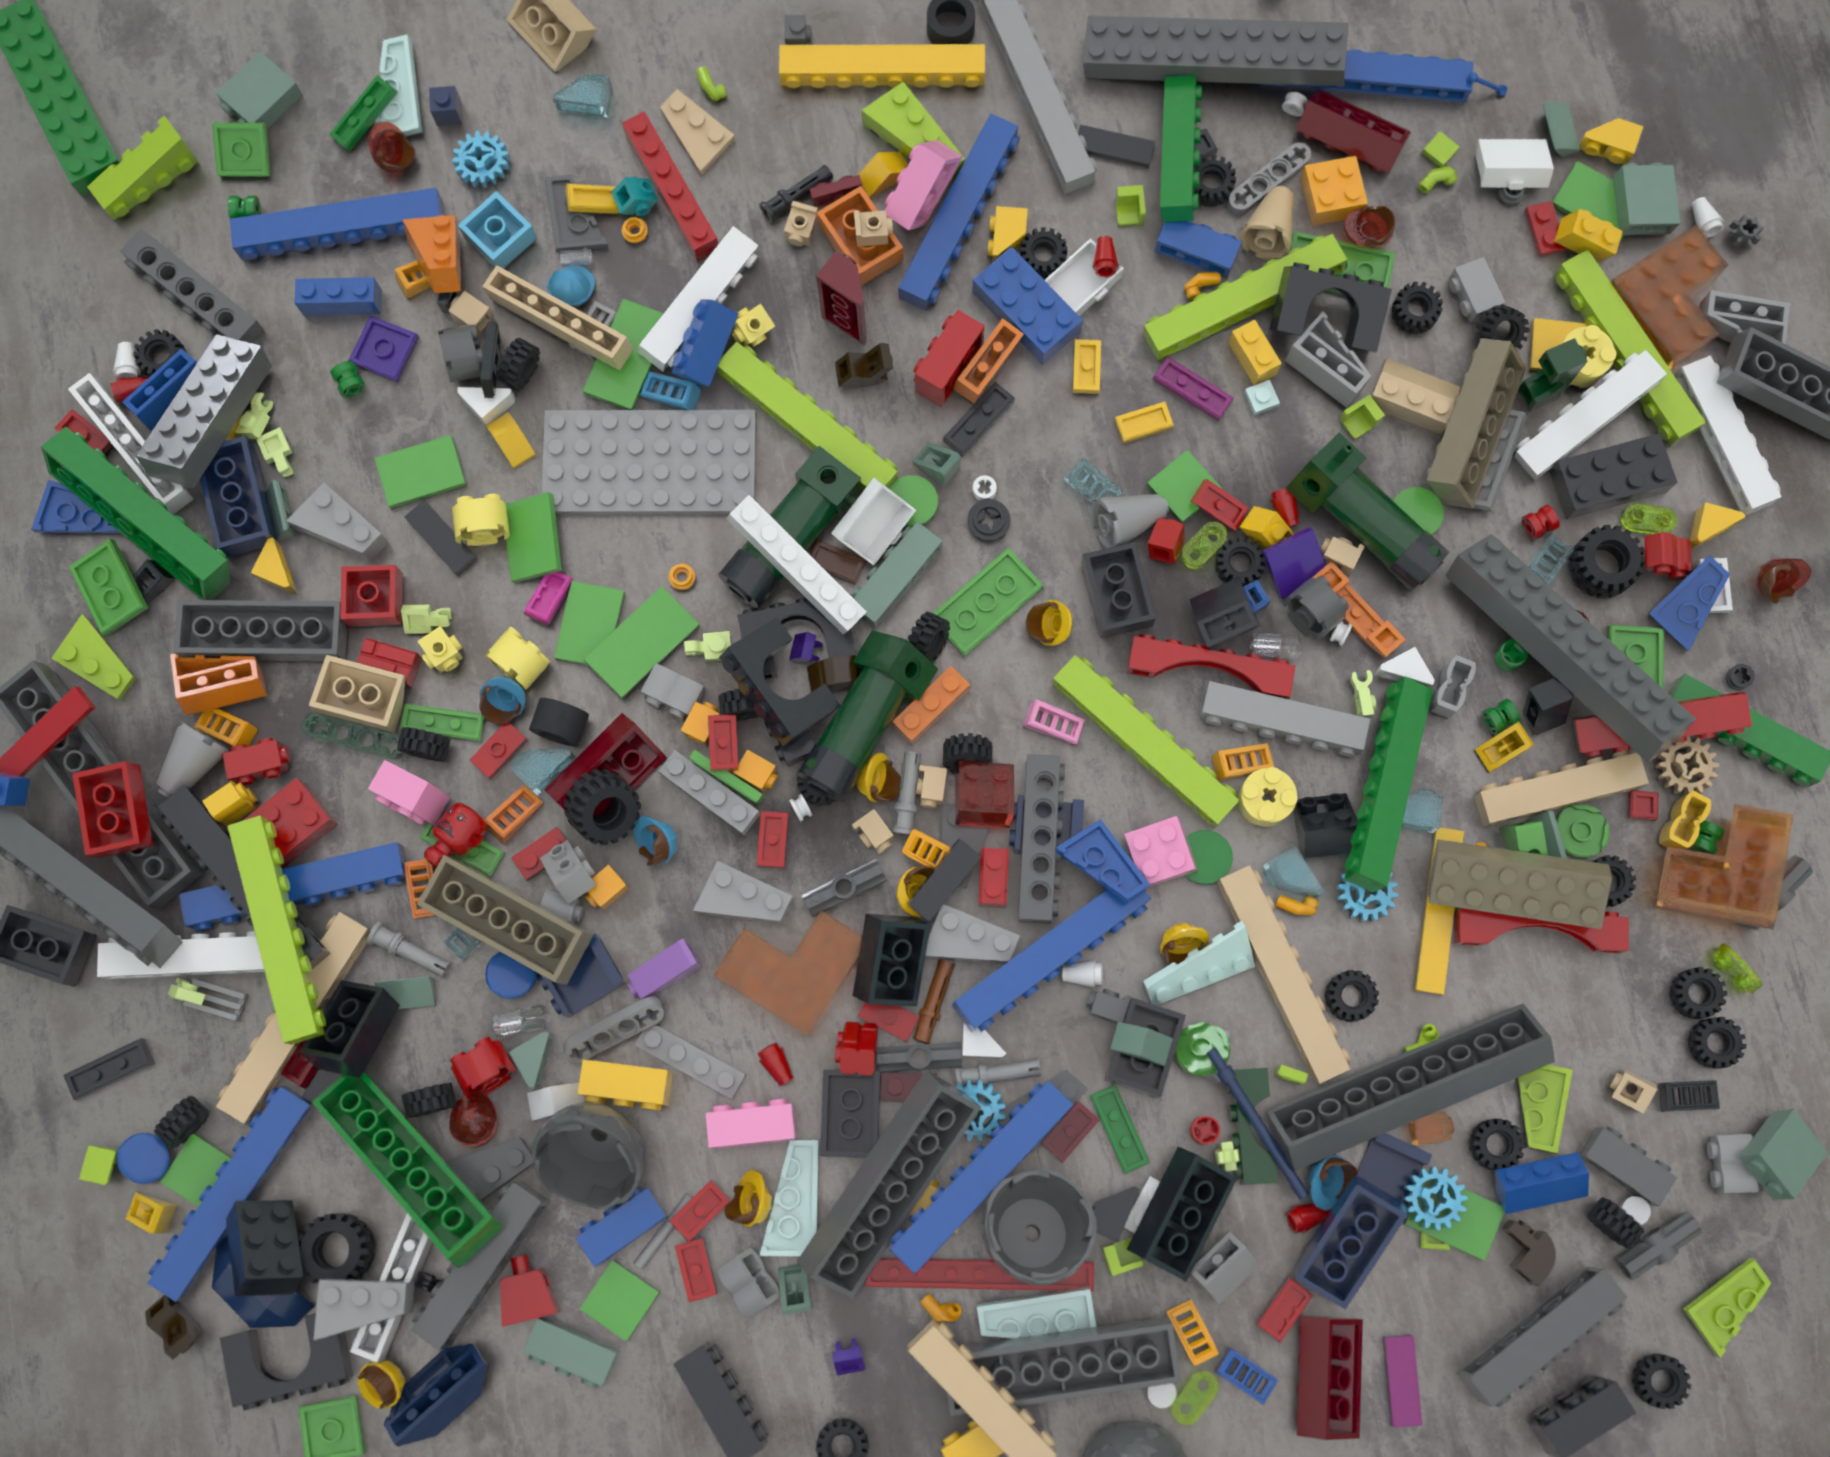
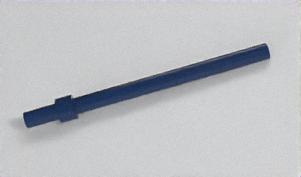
M1216 1047L1207 1051L1206 1054L1218 1071L1216 1075L1222 1084L1225 1083L1299 1200L1308 1196L1307 1189L1236 1080L1235 1076L1237 1074L1231 1065L1227 1066Z

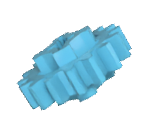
M476 131L473 138L466 134L467 141L459 140L460 149H453L456 158H453L452 162L456 167L457 175L462 177L464 183H468L471 180L473 187H476L479 182L482 183L484 188L487 187L488 181H491L494 185L497 184L495 179L497 176L500 178L505 177L502 169H509L507 161L510 160V156L505 143H501L497 135L492 138L488 131H486L484 136H481L479 131Z
M1345 874L1340 876L1344 884H1339L1336 889L1343 891V894L1337 897V900L1345 901L1346 904L1342 907V910L1345 911L1350 908L1352 910L1351 918L1360 914L1361 922H1365L1368 916H1370L1372 921L1378 920V913L1383 917L1388 915L1386 907L1389 909L1395 907L1391 899L1399 896L1398 893L1392 892V889L1398 885L1397 882H1390L1389 880L1388 887L1384 888L1385 893L1381 889L1373 893L1370 892L1371 895L1363 900L1365 890L1344 880ZM1350 890L1353 891L1355 901L1351 898ZM1369 903L1379 905L1375 909H1364Z
M967 1079L966 1087L958 1083L956 1084L957 1088L966 1092L981 1106V1109L979 1110L978 1120L974 1118L971 1122L973 1127L968 1126L964 1133L967 1134L969 1142H971L973 1136H977L981 1142L983 1141V1134L986 1133L989 1136L993 1132L992 1128H996L1001 1124L998 1119H1005V1113L1000 1111L1005 1108V1102L997 1101L1001 1097V1092L996 1091L992 1093V1083L983 1087L982 1079L978 1080L977 1085H973L972 1081ZM977 1093L982 1094L989 1099L984 1100L983 1098L979 1097ZM992 1116L990 1121L983 1125V1122L986 1119V1117Z
M1430 1167L1429 1174L1425 1169H1420V1178L1411 1175L1410 1179L1413 1185L1404 1186V1189L1410 1192L1409 1196L1403 1197L1404 1201L1410 1202V1206L1406 1208L1407 1212L1415 1213L1412 1218L1413 1222H1418L1422 1219L1423 1228H1429L1431 1223L1434 1230H1440L1441 1223L1445 1228H1451V1219L1455 1222L1461 1220L1457 1212H1466V1208L1461 1205V1201L1468 1200V1197L1460 1194V1191L1465 1186L1455 1184L1458 1179L1457 1175L1447 1177L1448 1169H1442L1439 1174L1437 1167ZM1435 1179L1430 1187H1421L1427 1180ZM1448 1187L1450 1188V1190H1451V1192H1452L1453 1199L1450 1198V1195H1449V1193H1448V1191H1447V1188H1448ZM1436 1194L1440 1198V1202L1434 1203L1430 1195ZM1417 1198L1420 1199L1423 1205V1210L1420 1209L1417 1202ZM1443 1209L1449 1210V1212L1446 1215L1440 1218H1435L1436 1216H1438L1439 1211Z

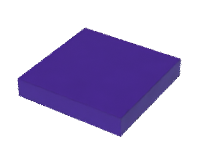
M370 315L348 361H353L358 368L398 383L417 344L419 335Z
M1310 527L1262 550L1276 591L1281 599L1288 597L1305 581L1315 576L1326 566L1314 530Z

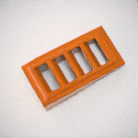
M523 784L485 819L487 830L504 845L543 805V801ZM522 796L531 804L529 808L519 800ZM514 804L523 812L521 815L512 808ZM506 813L514 819L512 823L504 816ZM498 821L506 827L504 830L496 824Z
M426 859L404 862L413 919L436 916L424 908L419 909L417 903L420 897H417V893L424 892L427 885L416 886L418 881H430L436 868ZM427 869V873L415 875V870Z

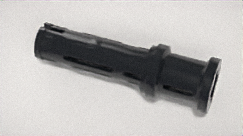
M824 164L821 168L803 178L789 189H780L777 191L776 196L767 202L762 201L759 203L760 210L770 223L775 222L777 216L786 210L791 211L793 201L798 202L810 194V189L814 188L817 184L832 180V172Z

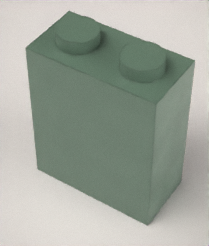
M261 51L216 92L221 100L219 106L229 116L234 114L238 117L237 122H266L267 129L303 96L297 84Z
M1659 162L1650 165L1628 163L1623 165L1613 176L1618 227L1623 231L1622 235L1671 234L1681 224L1673 165H1663V163Z
M1795 1109L1772 1112L1739 1157L1747 1166L1748 1171L1762 1185L1767 1195L1774 1201L1795 1199L1828 1152Z

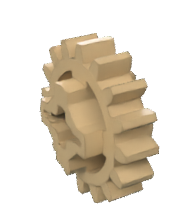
M1687 736V741L1674 743L1665 752L1657 756L1662 762L1655 765V768L1662 769L1663 772L1658 776V779L1666 778L1667 782L1664 787L1674 786V794H1678L1682 790H1684L1685 795L1691 791L1701 793L1703 792V787L1706 789L1711 787L1712 783L1710 780L1718 776L1712 771L1719 767V763L1712 762V758L1717 754L1708 753L1709 744L1701 746L1700 739L1696 738L1691 742L1690 737ZM1686 749L1683 755L1680 753L1674 754L1676 750ZM1692 777L1695 779L1700 778V780L1695 783H1688V781L1691 780Z

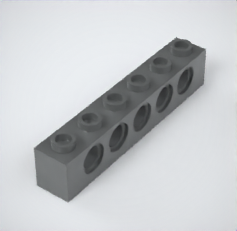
M142 228L120 250L126 258L124 263L135 273L139 270L145 274L143 278L151 286L156 288L159 285L163 288L164 291L162 293L175 304L179 301L183 304L182 310L193 319L198 316L203 320L201 325L210 333L218 332L224 337L253 343L264 331L255 318ZM156 259L153 264L148 265L151 260ZM175 274L171 280H167L170 275ZM195 289L191 295L186 296L188 291ZM214 304L211 310L205 311L209 305ZM233 320L231 325L224 327L227 321Z
M1027 754L1018 922L1051 924L1052 917H1058L1059 900H1053L1054 889H1059L1060 873H1055V862H1060L1061 856L1055 852V849L1059 846L1056 845V834L1062 835L1063 818H1057L1058 807H1063L1064 791H1059V780L1065 779V764H1060V756ZM1040 779L1050 780L1053 785L1052 788L1048 791L1039 789L1037 782ZM1044 805L1050 808L1051 815L1047 818H1041L1036 814L1035 810L1039 806ZM1041 832L1046 833L1050 838V842L1046 845H1038L1034 840L1035 835ZM1037 860H1044L1049 868L1044 873H1038L1034 870L1033 863ZM1036 887H1042L1046 890L1047 897L1041 901L1035 900L1031 894L1032 890Z

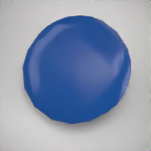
M502 952L495 954L489 960L485 972L486 982L490 990L496 995L507 999L520 997L529 992L535 984L537 976L536 971Z
M150 1133L132 1135L122 1143L117 1152V1165L120 1172L134 1183H153L162 1178L169 1166L170 1156L166 1144L160 1138Z

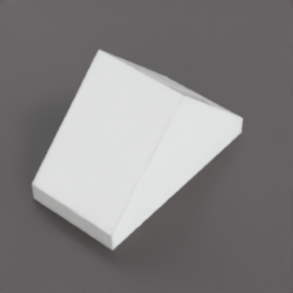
M458 387L457 391L462 401L485 425L496 420L515 403V396L511 389L496 388L494 398H484L482 388Z
M1416 647L1381 664L1375 676L1395 682L1406 676L1429 688L1433 686L1435 681Z
M963 1022L962 1057L1002 1059L1006 1055V1052L985 1030L980 1032L977 1028L971 1033Z
M579 1083L550 1086L527 1093L531 1120L551 1118L565 1107L586 1102L585 1096L578 1094Z

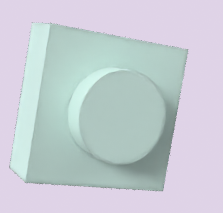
M1270 380L1246 388L1244 391L1254 416L1279 407L1280 402Z

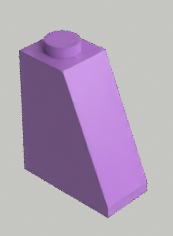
M681 939L628 974L631 982L627 986L634 998L640 997V999L655 996L702 969V966L691 946L684 939Z

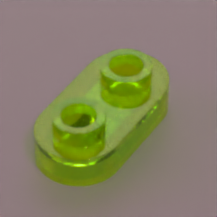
M1632 503L1622 512L1621 521L1626 529L1634 532L1648 534L1670 533L1677 526L1678 517L1674 510L1669 507ZM1634 512L1640 513L1641 519H1637L1634 516ZM1661 516H1665L1668 519V523H1664L1661 520Z
M1219 522L1205 524L1184 545L1181 552L1182 562L1192 569L1204 566L1226 542V528ZM1209 534H1214V535H1216V536H1217V540H1216V541H1211V540H1209L1208 535H1209ZM1190 553H1197L1199 558L1196 560L1192 559Z
M1722 943L1713 951L1715 964L1734 978L1733 983L1740 991L1744 993L1748 991L1753 994L1763 985L1759 976L1733 948Z
M1198 1371L1191 1376L1171 1405L1172 1415L1179 1423L1191 1425L1201 1417L1218 1393L1219 1384L1216 1377L1208 1371ZM1201 1380L1208 1382V1388L1205 1391H1200L1198 1388V1383ZM1185 1403L1191 1407L1188 1414H1182L1180 1411L1181 1406Z

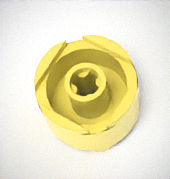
M1595 325L1574 329L1560 343L1562 344L1575 338L1587 354L1588 362L1570 385L1580 386L1579 388L1592 386L1610 369L1616 358V351L1611 339Z
M488 494L484 498L473 499L471 496L457 498V504L452 507L455 540L457 543L461 544V540H466L467 546H485L498 543V537L504 536V540L509 538L510 532L506 503L501 500L499 494Z
M511 626L484 655L495 667L503 671L504 675L514 680L525 690L532 685L551 662L540 653L541 650L529 640L528 642L523 640L522 635Z
M1278 768L1259 769L1253 772L1242 784L1238 794V799L1240 800L1238 808L1242 816L1251 824L1263 827L1276 826L1284 821L1293 811L1298 800L1296 787L1292 779ZM1264 794H1270L1272 799L1263 801L1262 797Z

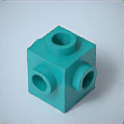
M625 177L611 191L620 214L644 216L659 201L649 178Z

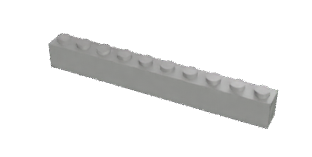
M978 0L1064 193L1067 194L1093 184L1095 172H1097L1096 163L1086 153V141L1076 131L1077 123L1073 113L1069 114L1066 109L1067 101L1062 91L1059 92L1056 87L1057 79L1052 69L1049 70L1046 65L1047 57L1042 47L1039 48L1036 43L1037 35L1034 27L1029 26L1026 21L1027 13L1024 5H1019L1017 0Z

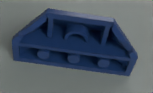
M228 1235L216 1246L211 1288L250 1328L296 1326L316 1306L314 1301L299 1286L293 1294L235 1296Z
M473 1343L466 1346H454L443 1349L404 1384L399 1401L391 1407L390 1415L386 1417L383 1424L394 1445L399 1447L437 1436L481 1396L488 1365Z

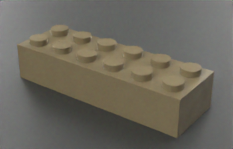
M1481 338L1478 347L1473 351L1472 363L1469 371L1464 375L1461 392L1455 398L1451 418L1445 424V433L1442 441L1437 445L1436 457L1432 466L1427 471V482L1444 505L1473 509L1526 371L1523 361L1510 341Z
M1437 839L1428 888L1429 903L1602 929L1612 875L1608 864Z
M443 855L417 903L422 908L544 977L564 985L568 984L593 937V934L458 859Z

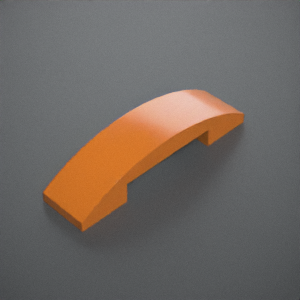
M1332 561L1312 577H1325L1331 585L1330 588L1347 601L1349 608L1346 610V618L1343 621L1347 625L1349 623L1352 624L1351 629L1381 656L1386 658L1406 640L1388 620L1384 622L1348 584L1350 580Z

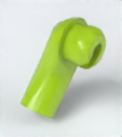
M702 66L697 69L696 74L700 85L712 100L719 101V99L727 96L723 84L714 86L707 67Z
M1446 166L1430 170L1418 184L1419 190L1427 194L1439 181H1444L1446 185H1452L1457 180V174L1454 173L1455 169Z
M1430 1023L1424 1025L1418 1042L1404 1047V1052L1438 1039L1439 1032L1437 1027Z

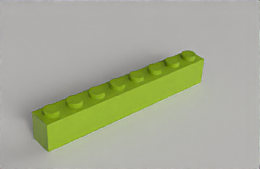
M1333 234L1326 237L1319 236L1306 247L1294 248L1285 257L1279 260L1276 258L1272 259L1256 271L1249 270L1236 281L1224 282L1209 294L1202 293L1186 305L1179 304L1173 307L1166 315L1152 317L1144 325L1143 336L1157 361H1160L1275 305L1284 267L1293 266V263L1297 262L1310 265L1309 270L1318 272L1319 268L1333 270L1334 275L1345 271L1348 259Z
M1587 249L1562 263L1554 274L1557 284L1569 295L1573 308L1581 313L1587 327L1590 325L1598 326L1601 331L1609 336L1616 351V358L1614 359L1615 370L1617 372L1625 366L1623 362L1635 352L1640 355L1643 351L1647 350L1667 373L1661 383L1639 399L1646 416L1652 419L1658 427V433H1660L1662 439L1672 446L1697 432L1706 423L1590 251Z
M736 341L720 359L717 366L720 376L811 450L815 451L818 446H821L861 477L862 491L865 490L873 478L877 479L887 488L898 479L897 467L892 461L887 458L884 460L876 454V449L868 442H864V444L856 438V433L846 425L844 427L836 422V417L826 409L822 411L818 408L816 401L807 393L802 395L797 391L796 385L789 378L784 377L783 379L776 374L777 370L769 362H761L756 357L757 354L752 348L747 345L743 347Z
M1074 655L1053 678L1052 685L1215 829L1240 801L1236 797V791L1229 785L1224 784L1223 786L1215 779L1217 777L1216 774L1209 767L1200 766L1195 761L1196 757L1190 750L1185 747L1181 749L1174 743L1175 738L1165 729L1161 731L1154 725L1155 720L1145 711L1139 712L1133 706L1135 703L1128 695L1124 693L1120 695L1113 689L1114 684L1104 675L1100 677L1093 671L1094 666L1084 657L1080 659Z
M260 815L227 825L283 1043L292 1045L324 1035L323 1027L326 1026V1021L322 1010H318L316 999L319 998L318 990L315 983H311L308 973L312 970L308 956L303 954L301 945L305 943L301 929L296 927L294 918L297 917V910L293 901L290 902L287 891H290V883L287 876L283 875L280 866L283 864V856L280 849L276 848L273 838L277 836L274 824Z

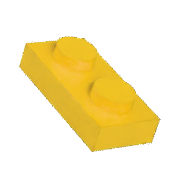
M1075 339L1073 393L1099 394L1101 340Z

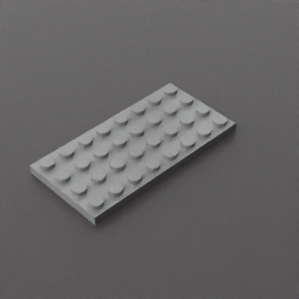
M545 410L542 494L547 492L553 494L555 515L730 514L748 495L755 500L756 410Z

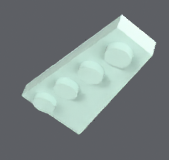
M408 35L383 40L379 71L381 78L398 93L375 120L374 131H371L370 138L374 144L400 138L394 133L396 131L403 132L405 136L423 132L411 38Z
M1243 921L1235 924V930L1223 936L1220 933L1212 938L1213 943L1199 951L1196 948L1188 953L1187 958L1179 964L1173 962L1144 980L1149 1002L1154 1005H1160L1254 968L1255 964L1248 933Z
M790 1140L759 1256H800L817 1232L819 1140Z
M1090 1287L976 1304L981 1336L1015 1339L1096 1327Z

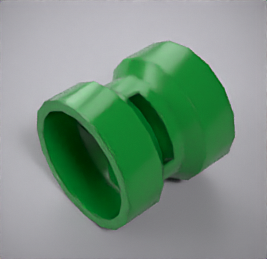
M251 195L246 198L229 196L227 203L229 219L261 214L258 196Z
M353 361L341 362L330 370L333 380L338 382L337 389L344 398L355 396L365 389V384L362 378L358 377V369Z
M1514 639L1508 640L1496 651L1494 656L1495 664L1503 671H1514L1525 662L1528 652Z
M1507 698L1499 702L1497 707H1490L1482 712L1485 725L1494 735L1503 732L1506 726H1512L1521 721L1516 706Z
M1704 820L1700 823L1699 835L1689 849L1706 857H1714L1717 851L1716 843L1722 839L1725 830L1712 822Z

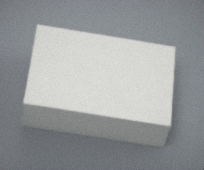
M1478 139L1475 156L1481 177V187H1509L1511 190L1549 188L1554 167L1546 139Z
M1091 239L1045 279L1049 286L1079 316L1108 293V290L1122 278L1124 270L1122 266H1119L1113 276L1100 277L1096 275L1092 265L1097 244Z
M873 478L831 534L872 565H875L889 545H894L901 537L902 532L900 531L916 512V509L877 479Z

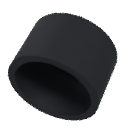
M932 0L927 9V35L933 45L970 44L975 34V8L970 0ZM953 11L964 15L966 19L959 27L946 28L938 23L936 17L941 13Z
M540 698L529 730L548 740L578 747L589 714L580 708L558 700Z

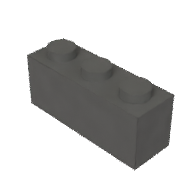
M1609 1126L1607 1128H1595L1581 1150L1580 1157L1635 1196L1645 1199L1650 1206H1660L1677 1179L1675 1175L1670 1173L1671 1168L1657 1159L1655 1162L1645 1156L1647 1152L1634 1143L1629 1145L1621 1139L1622 1134Z

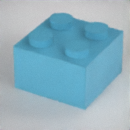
M497 191L458 225L464 239L494 268L497 265L504 269L537 239L532 225Z

